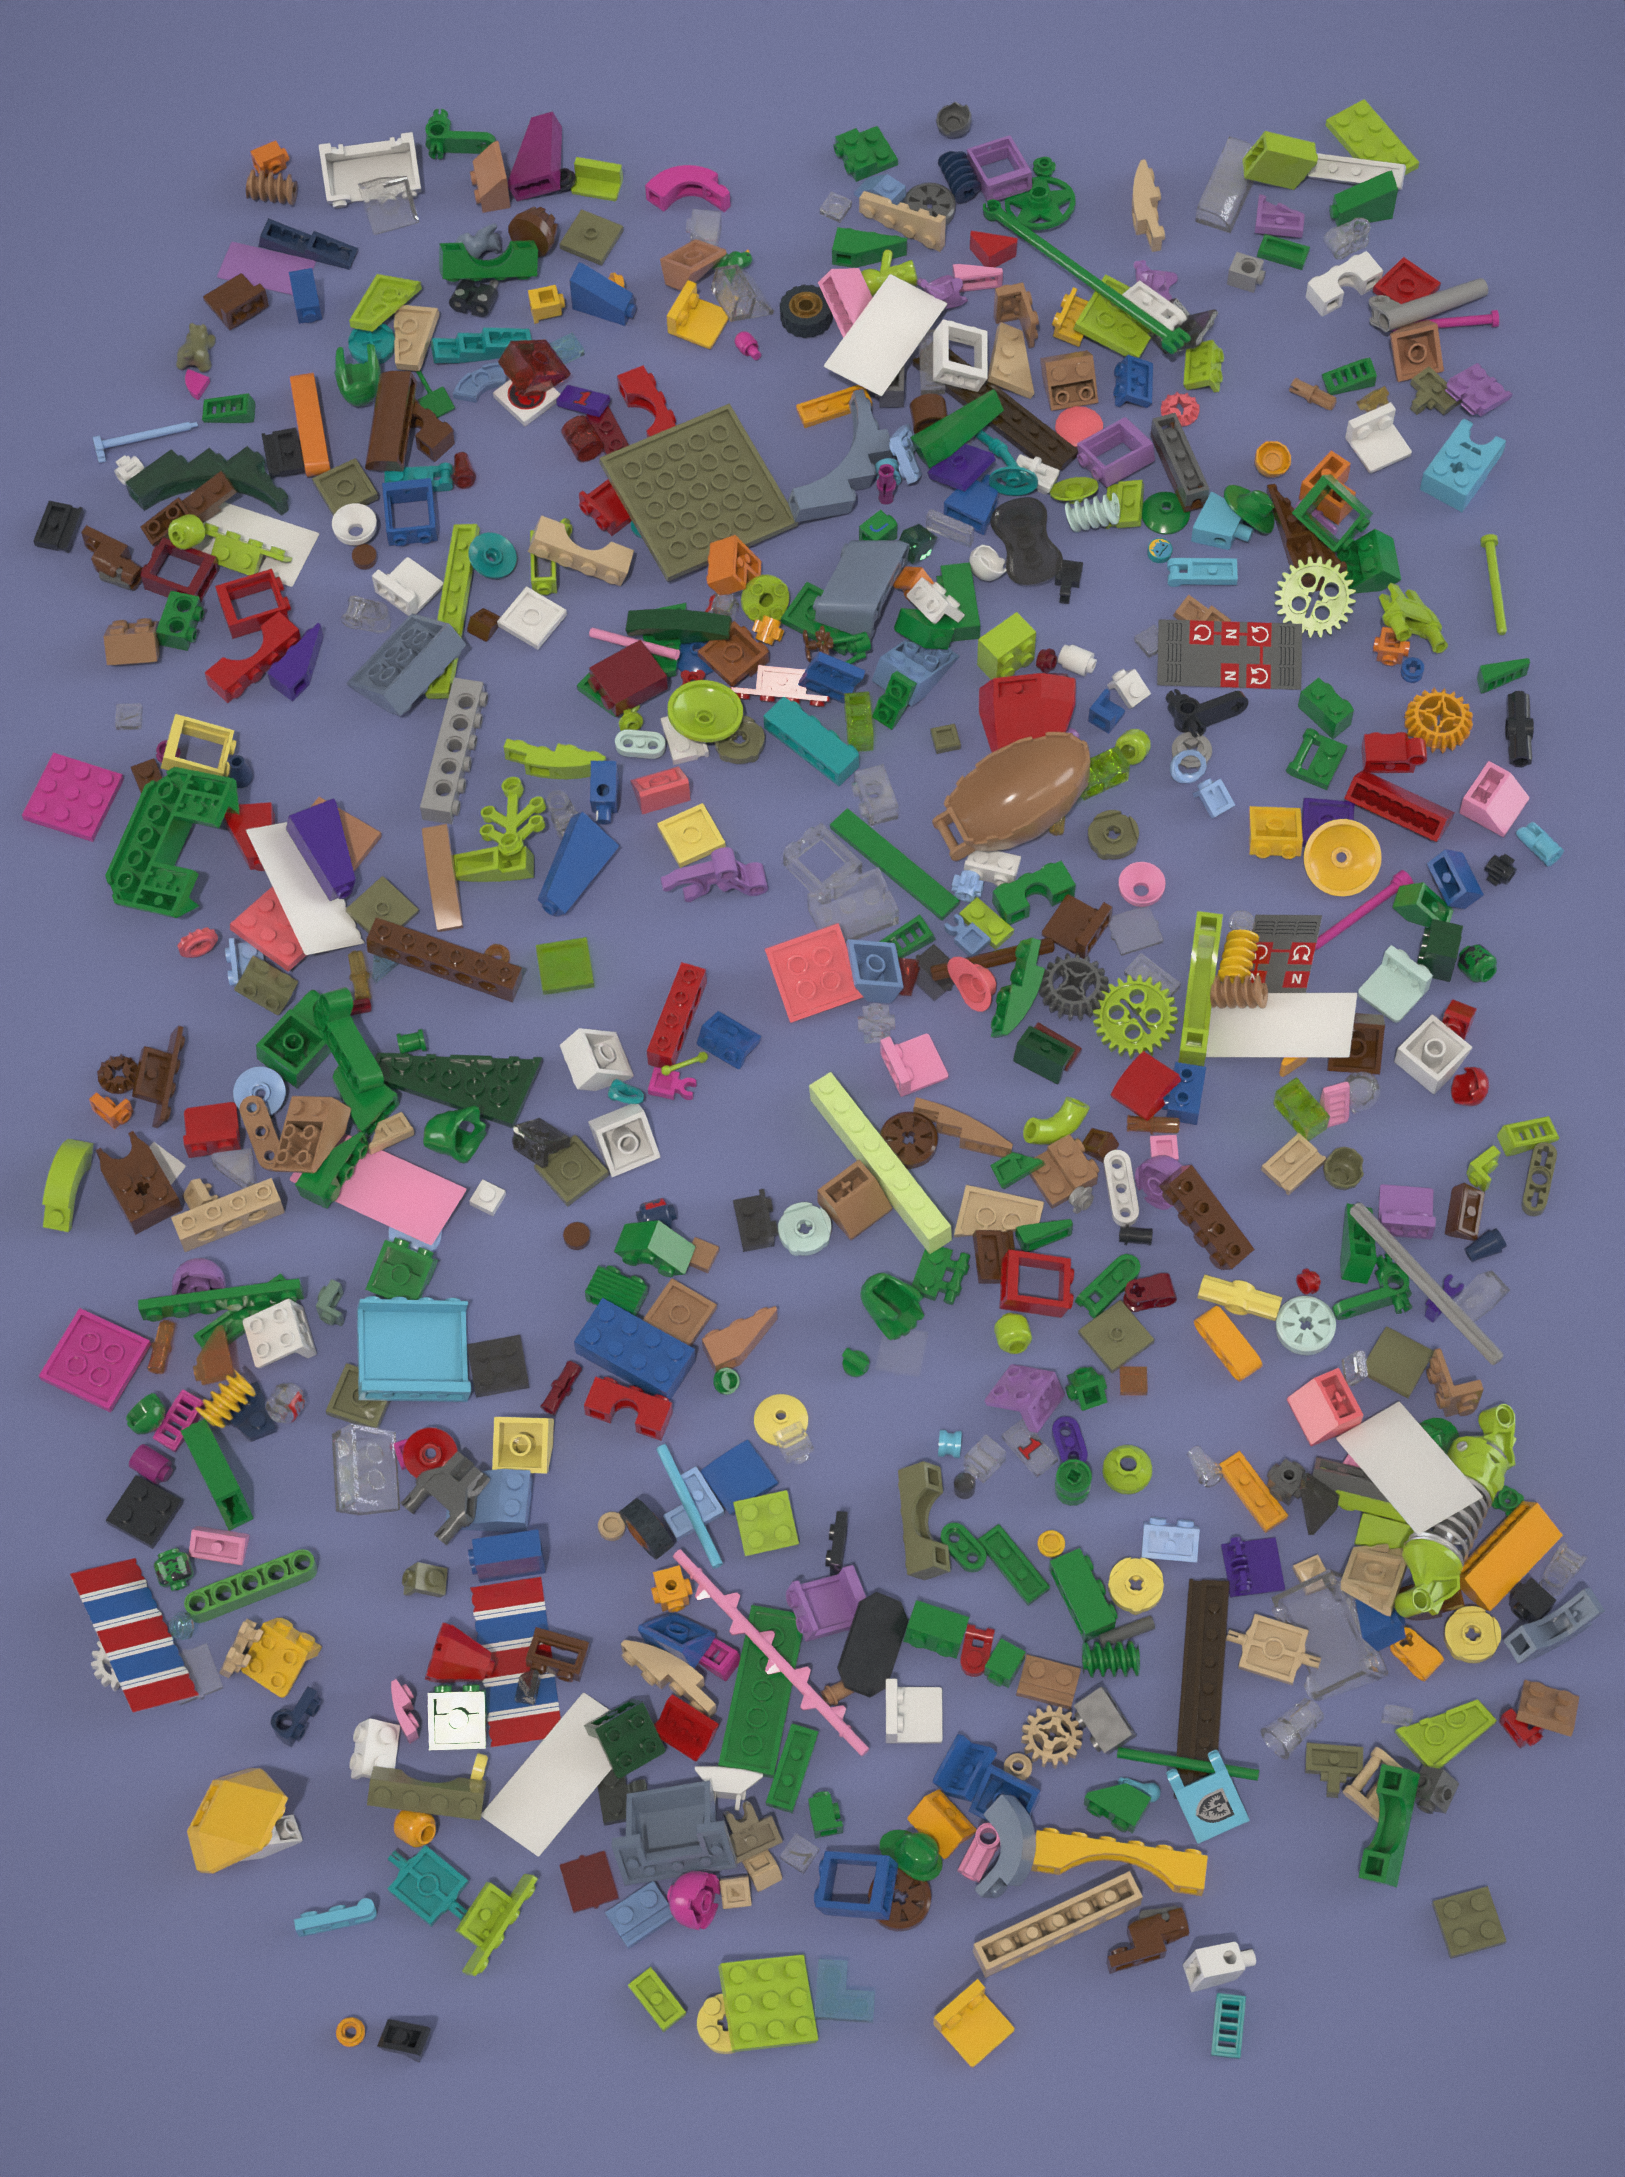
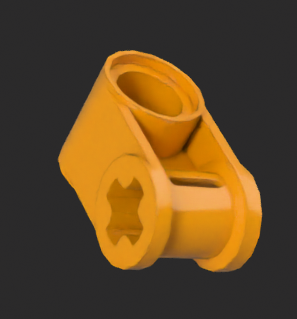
M1404 1627L1406 1638L1400 1641L1407 1640L1409 1644L1402 1647L1399 1644L1400 1641L1390 1645V1651L1415 1677L1421 1681H1426L1444 1662V1658L1437 1649L1428 1644L1414 1630Z

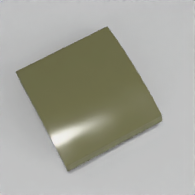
M1386 1326L1363 1365L1361 1374L1409 1399L1429 1364L1434 1351Z

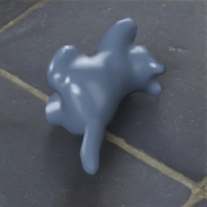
M496 224L480 229L475 236L470 235L469 232L462 234L454 242H463L466 250L475 258H479L484 251L491 250L498 254L501 250L500 235L494 233L497 229Z

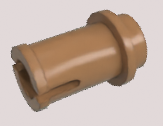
M842 1680L832 1686H824L825 1690L821 1691L823 1700L829 1706H837L838 1701L855 1693L844 1688Z

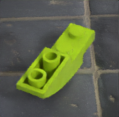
M506 739L503 746L506 760L524 764L526 775L540 778L567 780L591 777V761H606V756L597 751L581 750L571 744L563 745L558 743L555 752L544 746L536 747L529 745L522 740Z

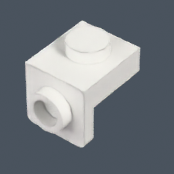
M1121 669L1112 676L1113 681L1107 684L1109 689L1115 688L1128 709L1133 708L1151 694L1135 669L1128 671Z

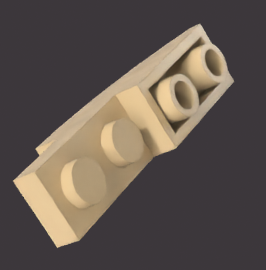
M1144 159L1140 161L1134 178L1132 220L1136 235L1146 234L1151 251L1156 252L1161 250L1162 240H1165L1164 228L1158 224L1157 206L1158 201L1161 200V193L1159 187L1154 185L1153 169L1148 168L1147 162Z
M624 1640L621 1643L622 1658L631 1667L636 1665L642 1671L641 1676L649 1685L653 1686L656 1684L660 1689H663L670 1682V1689L678 1697L683 1695L690 1701L689 1705L709 1718L717 1712L716 1704L701 1690L705 1686L704 1677L693 1667L657 1647Z

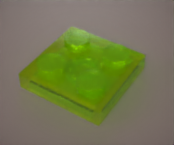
M587 937L536 945L543 995L594 987Z

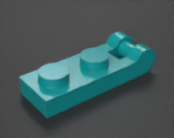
M441 463L438 466L404 467L403 472L384 471V483L431 478L433 492L450 491L453 489V480L451 479L453 466L450 463ZM434 477H441L439 480H434Z

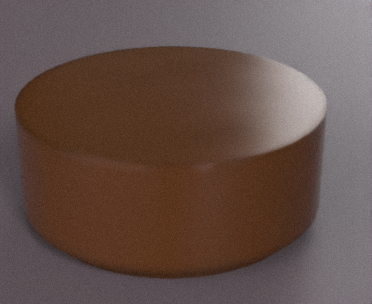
M361 544L355 547L352 551L354 565L362 570L372 568L377 562V554L374 547L368 544Z
M573 1222L566 1226L563 1232L566 1246L572 1250L584 1249L590 1242L588 1227L581 1222Z

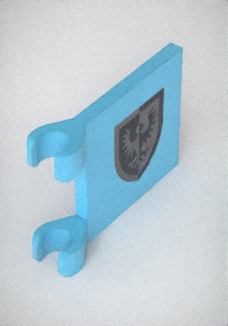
M1218 1750L1208 1753L1215 1773L1186 1786L1183 1785L1177 1769L1173 1768L1166 1772L1167 1778L1198 1844L1250 1821Z

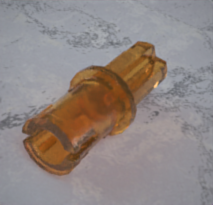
M1127 1115V1132H1150L1151 1135L1154 1132L1179 1133V1118L1153 1116L1148 1121H1145L1139 1116Z
M163 1320L159 1323L155 1342L151 1343L152 1353L149 1365L147 1366L148 1371L151 1373L163 1374L165 1371L168 1353L172 1351V1346L170 1345L175 1330V1323Z

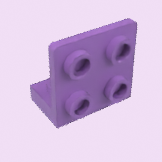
M1380 1185L1378 1221L1392 1236L1432 1239L1436 1223V1217H1433V1189Z
M1012 1364L984 1401L987 1406L1020 1412L1028 1430L1038 1433L1064 1398L1065 1393L1055 1372Z

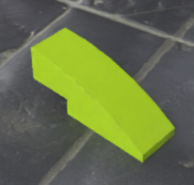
M498 846L453 855L457 881L502 882L534 878V855L526 846H523L517 854L510 856L501 854Z

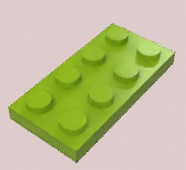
M1365 99L1326 119L1325 126L1353 158L1404 164L1406 166L1405 175L1418 169L1419 161Z

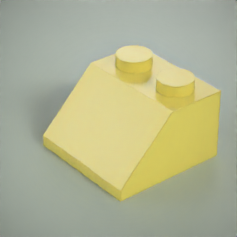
M494 1417L492 1470H530L531 1473L547 1474L553 1448L554 1419Z

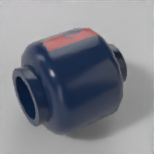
M663 1198L642 1203L639 1211L636 1212L638 1222L659 1220L670 1229L673 1227L672 1221L677 1219L673 1204L667 1205Z

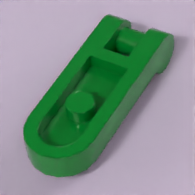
M1124 1254L1116 1258L1077 1296L1075 1303L1080 1307L1084 1306L1089 1311L1088 1314L1095 1319L1125 1291L1129 1281L1138 1278L1141 1267L1139 1260L1130 1254ZM1094 1294L1101 1298L1097 1303L1091 1299Z

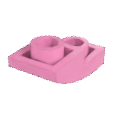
M397 1679L391 1682L392 1701L401 1729L409 1744L419 1738L416 1729L420 1727L410 1712L414 1709L411 1702L414 1696L406 1684L401 1686Z

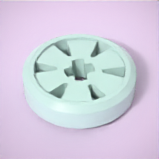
M1299 1296L1290 1299L1280 1308L1275 1329L1279 1341L1288 1350L1300 1355H1313L1326 1349L1333 1340L1336 1320L1330 1307L1323 1301L1311 1296ZM1301 1321L1303 1323L1306 1321L1310 1322L1311 1330L1308 1328L1306 1330L1301 1329Z

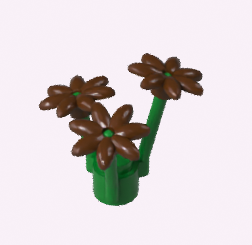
M821 626L820 630L815 632L818 642L816 640L808 641L807 631H803V643L805 644V655L808 662H811L810 651L819 648V652L830 655L829 649H832L833 645L846 643L848 652L855 654V656L845 661L849 664L866 658L865 652L871 650L870 640L865 631L847 637L832 638L830 637V632L825 633L824 626Z

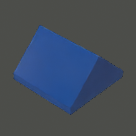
M668 1612L638 1627V1631L646 1644L667 1651L694 1669L716 1633L675 1612Z
M989 1764L969 1812L988 1821L983 1814L1001 1794L1015 1796L1031 1817L1039 1802L1041 1790Z

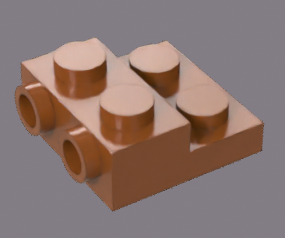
M735 621L731 623L729 639L709 641L697 651L698 657L730 687L736 685L746 675L752 677L758 672V665L765 666L769 662V650L762 642L754 640L750 631L745 626L740 627Z

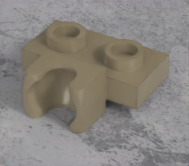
M749 1801L742 1804L744 1816L739 1820H735L733 1814L729 1811L723 1812L724 1819L731 1831L729 1836L737 1858V1864L783 1842L772 1816L768 1815L758 1820Z

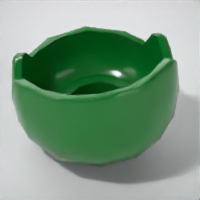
M155 1393L148 1394L127 1414L128 1427L138 1435L155 1431L161 1426L165 1418L166 1408L164 1403Z

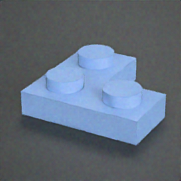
M909 423L900 426L889 442L892 454L897 456L899 461V472L903 478H906L908 484L917 481L922 475L913 453L915 448L910 437L914 434Z
M697 1467L681 1475L704 1525L724 1515L723 1508ZM683 1505L663 1515V1520L676 1541L695 1532Z

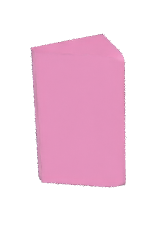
M196 1526L191 1532L188 1556L243 1565L250 1535Z

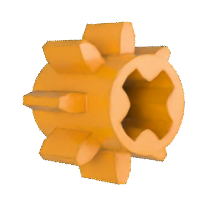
M765 615L762 621L756 619L752 631L757 633L755 639L769 645H773L774 640L781 641L784 630L779 628L781 622Z

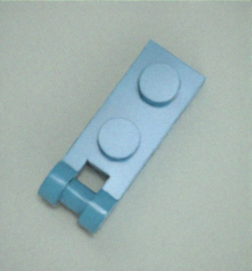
M1171 558L1167 561V569L1170 571L1167 580L1168 585L1171 587H1178L1182 584L1237 585V559ZM1180 570H1187V573H1180Z
M364 1898L358 1902L357 1906L346 1908L345 1905L331 1907L329 1912L318 1914L316 1911L303 1913L301 1918L294 1919L295 1929L298 1936L303 1937L368 1923L376 1919L377 1910L371 1899Z

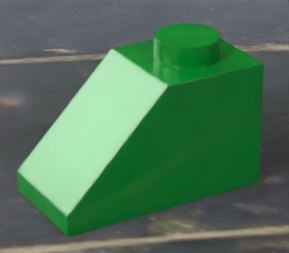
M901 608L894 625L896 632L923 648L948 650L955 631L947 614H944L934 624L919 609Z
M1424 882L1399 886L1392 907L1408 922L1428 928L1431 927L1433 919L1450 923L1454 911Z

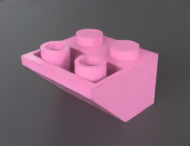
M1488 761L1464 796L1459 813L1504 838L1529 801V796L1510 772Z

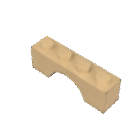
M541 515L534 529L528 552L540 558H546L559 563L561 566L578 570L585 575L602 579L609 584L621 586L628 574L634 550L614 542H610L606 547L599 550L581 548L568 537L565 524Z

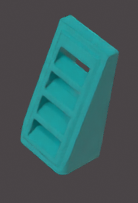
M1217 1993L1215 1998L1211 2056L1240 2059L1246 2003L1245 1996ZM1222 2005L1237 2006L1238 2011L1222 2009ZM1221 2017L1237 2018V2023L1220 2020ZM1219 2030L1236 2031V2035L1219 2034ZM1218 2041L1235 2043V2048L1218 2046Z

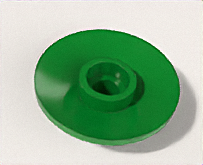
M1158 492L1149 496L1143 503L1142 521L1147 528L1155 533L1164 535L1174 534L1181 531L1189 522L1190 511L1183 512L1175 493Z

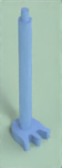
M185 422L102 441L100 435L92 438L98 462L102 463L106 462L103 449L189 431L191 428L198 427L197 422Z

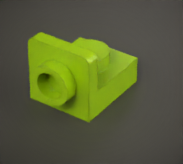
M1494 1145L1469 1164L1466 1173L1470 1183L1476 1188L1479 1187L1483 1192L1489 1189L1491 1178L1488 1174L1492 1173L1499 1165L1497 1162L1501 1152Z

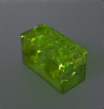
M869 692L844 693L847 744L855 747L858 752L872 751L874 735Z
M1118 746L1090 758L1089 784L1080 795L1083 800H1087L1128 781L1130 764Z
M1297 1077L1276 1091L1273 1105L1293 1129L1306 1140H1312L1327 1129L1330 1115Z

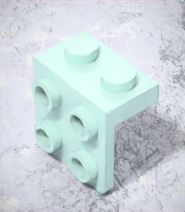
M1391 945L1385 951L1382 964L1360 987L1358 996L1387 1018L1398 1023L1429 990L1433 975L1424 965H1418L1411 960L1406 952L1396 949Z

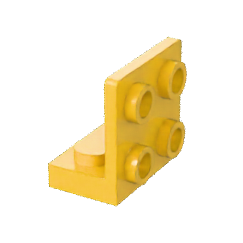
M688 280L667 314V330L669 334L711 349L729 320L731 311L699 299L697 283Z
M978 1979L934 2017L933 2025L971 2068H974L1014 2032L1012 2024L985 1995V1987Z

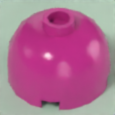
M690 1871L681 1875L674 1885L670 1886L667 1899L671 1914L679 1924L695 1930H700L699 1928L706 1929L710 1925L719 1905L714 1903L715 1894L720 1895V1882L717 1876L702 1871Z

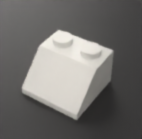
M1432 1014L1398 1047L1394 1062L1432 1094H1435L1454 1075L1472 1050V1046Z
M579 1028L560 1044L573 1082L579 1090L598 1091L611 1086L615 1079L623 1082L634 1076L616 1032Z
M630 1104L588 1121L595 1143L611 1177L661 1158L645 1112L639 1104Z

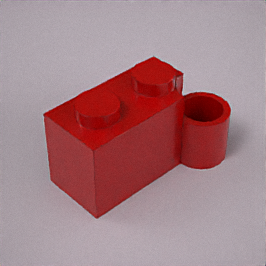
M1373 732L1364 734L1361 746L1363 770L1369 773H1414L1416 765L1424 764L1427 761L1426 741L1422 738L1410 739L1405 732L1395 734Z

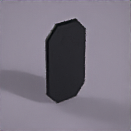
M875 1592L858 1602L837 1666L844 1688L869 1698L886 1689V1679L891 1677L909 1622L901 1601Z

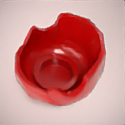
M1465 1067L1466 1073L1456 1075L1453 1079L1451 1087L1452 1099L1455 1104L1468 1107L1477 1106L1484 1101L1488 1094L1489 1079L1483 1069Z

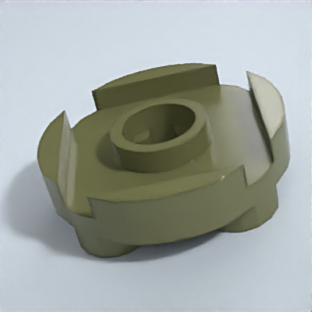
M743 715L742 722L737 731L726 739L714 742L715 749L720 759L724 762L734 764L755 762L759 759V755L764 749V731L761 726L759 727L755 723L754 719ZM737 736H742L743 740L746 741L738 744L733 740H736Z
M1103 811L1097 814L1089 825L1088 843L1091 849L1097 853L1098 858L1102 860L1121 859L1136 850L1139 828L1131 816L1128 818L1126 815L1121 814V811ZM1109 831L1120 834L1116 839L1108 837Z

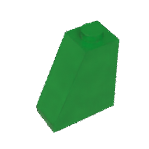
M1387 171L1335 194L1333 204L1329 206L1331 219H1335L1337 228L1393 219L1398 193L1393 172Z
M338 1066L332 1076L335 1089L342 1103L351 1108L350 1118L357 1132L364 1133L366 1140H368L375 1132L378 1122L388 1118L400 1105L397 1093L385 1084L365 1092L356 1093L350 1086L341 1068Z

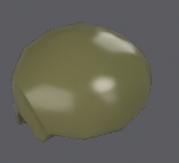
M1345 1146L1336 1148L1324 1163L1323 1171L1326 1181L1335 1189L1349 1190L1355 1188L1364 1175L1362 1167L1363 1157L1353 1148Z

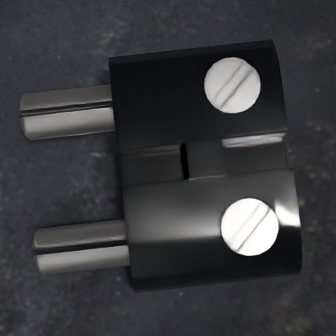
M469 278L463 279L458 283L449 299V305L455 311L466 313L469 309L471 310V315L484 317L488 314L498 296L496 288L499 282L496 279H492L489 285L481 283L479 287H476L475 281Z

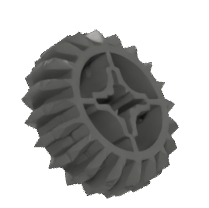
M1067 953L1065 960L1057 956L1055 963L1049 962L1047 970H1044L1039 995L1043 998L1044 1006H1049L1050 1013L1058 1011L1059 1019L1064 1014L1068 1015L1069 1021L1073 1019V1016H1077L1081 1021L1083 1014L1091 1018L1093 1010L1101 1009L1098 1000L1104 1001L1105 994L1101 991L1109 993V987L1107 986L1109 980L1105 976L1104 968H1098L1099 963L1097 961L1089 963L1090 957L1088 955L1084 959H1080L1079 953L1075 955V958H1071ZM1061 976L1063 978L1062 983L1059 984V988L1054 989V982ZM1094 985V992L1086 998L1085 991L1088 990L1089 986Z

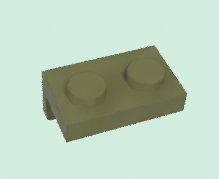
M253 955L234 990L272 1013L279 1015L289 1001L298 981Z

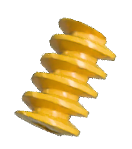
M1239 929L1230 931L1226 936L1227 942L1224 944L1220 969L1217 974L1222 983L1225 976L1230 977L1231 983H1234L1235 976H1240L1241 983H1244L1245 976L1249 975L1251 977L1249 970L1253 968L1251 961L1255 960L1253 952L1257 951L1255 943L1259 942V936L1252 931Z
M235 1369L233 1370L236 1378L229 1375L226 1376L229 1383L228 1386L222 1383L218 1384L221 1391L220 1394L214 1391L210 1392L213 1398L212 1402L207 1399L202 1400L206 1407L205 1409L195 1408L214 1427H225L222 1418L230 1421L233 1419L230 1410L235 1412L241 1411L238 1402L245 1405L248 1403L245 1394L253 1397L256 1395L252 1385Z

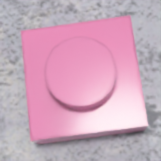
M1177 1135L1150 1136L1151 1157L1166 1155L1173 1157L1177 1161L1179 1160Z

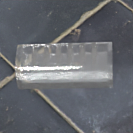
M1229 136L1197 206L1195 222L1228 233L1232 232L1254 183V180L1244 178L1242 161L1253 145Z

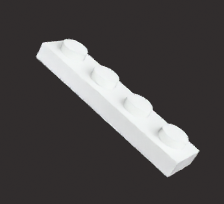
M1317 154V164L1308 173V177L1311 179L1360 184L1382 173L1392 171L1398 190H1402L1406 166L1404 164Z

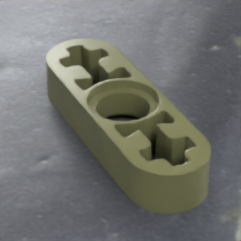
M1547 1142L1537 1144L1531 1156L1521 1202L1522 1210L1529 1216L1541 1215L1548 1201L1557 1159V1150L1552 1144ZM1542 1151L1547 1152L1545 1166H1539ZM1534 1174H1542L1547 1182L1543 1185H1538L1533 1182L1532 1176ZM1534 1192L1539 1193L1537 1207L1531 1206Z

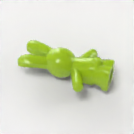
M888 249L883 253L880 271L870 268L861 271L872 297L890 274L915 287L918 286L913 260L890 267L892 251Z

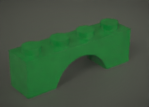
M534 240L510 241L507 249L500 256L490 260H481L473 257L466 250L463 242L439 243V271L442 279L456 282L466 278L473 281H481L484 278L505 280L507 277L529 279L531 276H537L538 248Z
M1381 1765L1376 1789L1380 1804L1379 1822L1372 1842L1364 1849L1358 1878L1397 1888L1420 1778L1419 1773L1405 1768Z

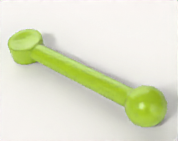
M699 1052L697 1057L672 1066L664 1065L661 1068V1072L667 1076L671 1071L696 1062L705 1063L708 1055L705 1052Z

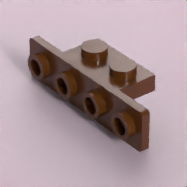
M179 1025L170 1035L167 1053L146 1046L141 1049L132 1097L156 1104L152 1124L154 1128H158L163 1122H167L171 1112L168 1102L175 1091L176 1083H173V1077L179 1070L180 1060L177 1059L178 1053L182 1050L185 1042V1036H182L183 1027Z

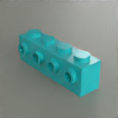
M783 696L763 716L764 729L837 786H840L859 768V753L856 748L850 744L846 745L833 730L824 728L815 716H809L802 711L797 702L790 701Z

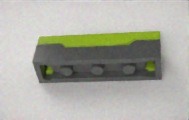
M1316 1457L1307 1498L1313 1499V1501L1319 1504L1330 1503L1338 1505L1347 1511L1358 1510L1370 1515L1386 1517L1408 1524L1361 1468Z

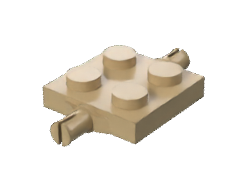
M1254 1615L1251 1627L1246 1634L1229 1629L1226 1641L1242 1645V1657L1238 1669L1292 1686L1296 1673L1302 1664L1318 1669L1321 1662V1657L1305 1653V1643L1309 1630L1261 1615Z

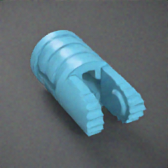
M1531 822L1527 827H1521L1517 830L1518 838L1546 866L1553 865L1562 856L1564 849L1559 847L1536 823Z

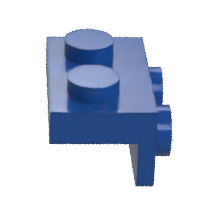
M957 1734L933 1778V1783L947 1796L971 1802L977 1793L988 1765L992 1764L997 1752L991 1747L971 1743L964 1735Z

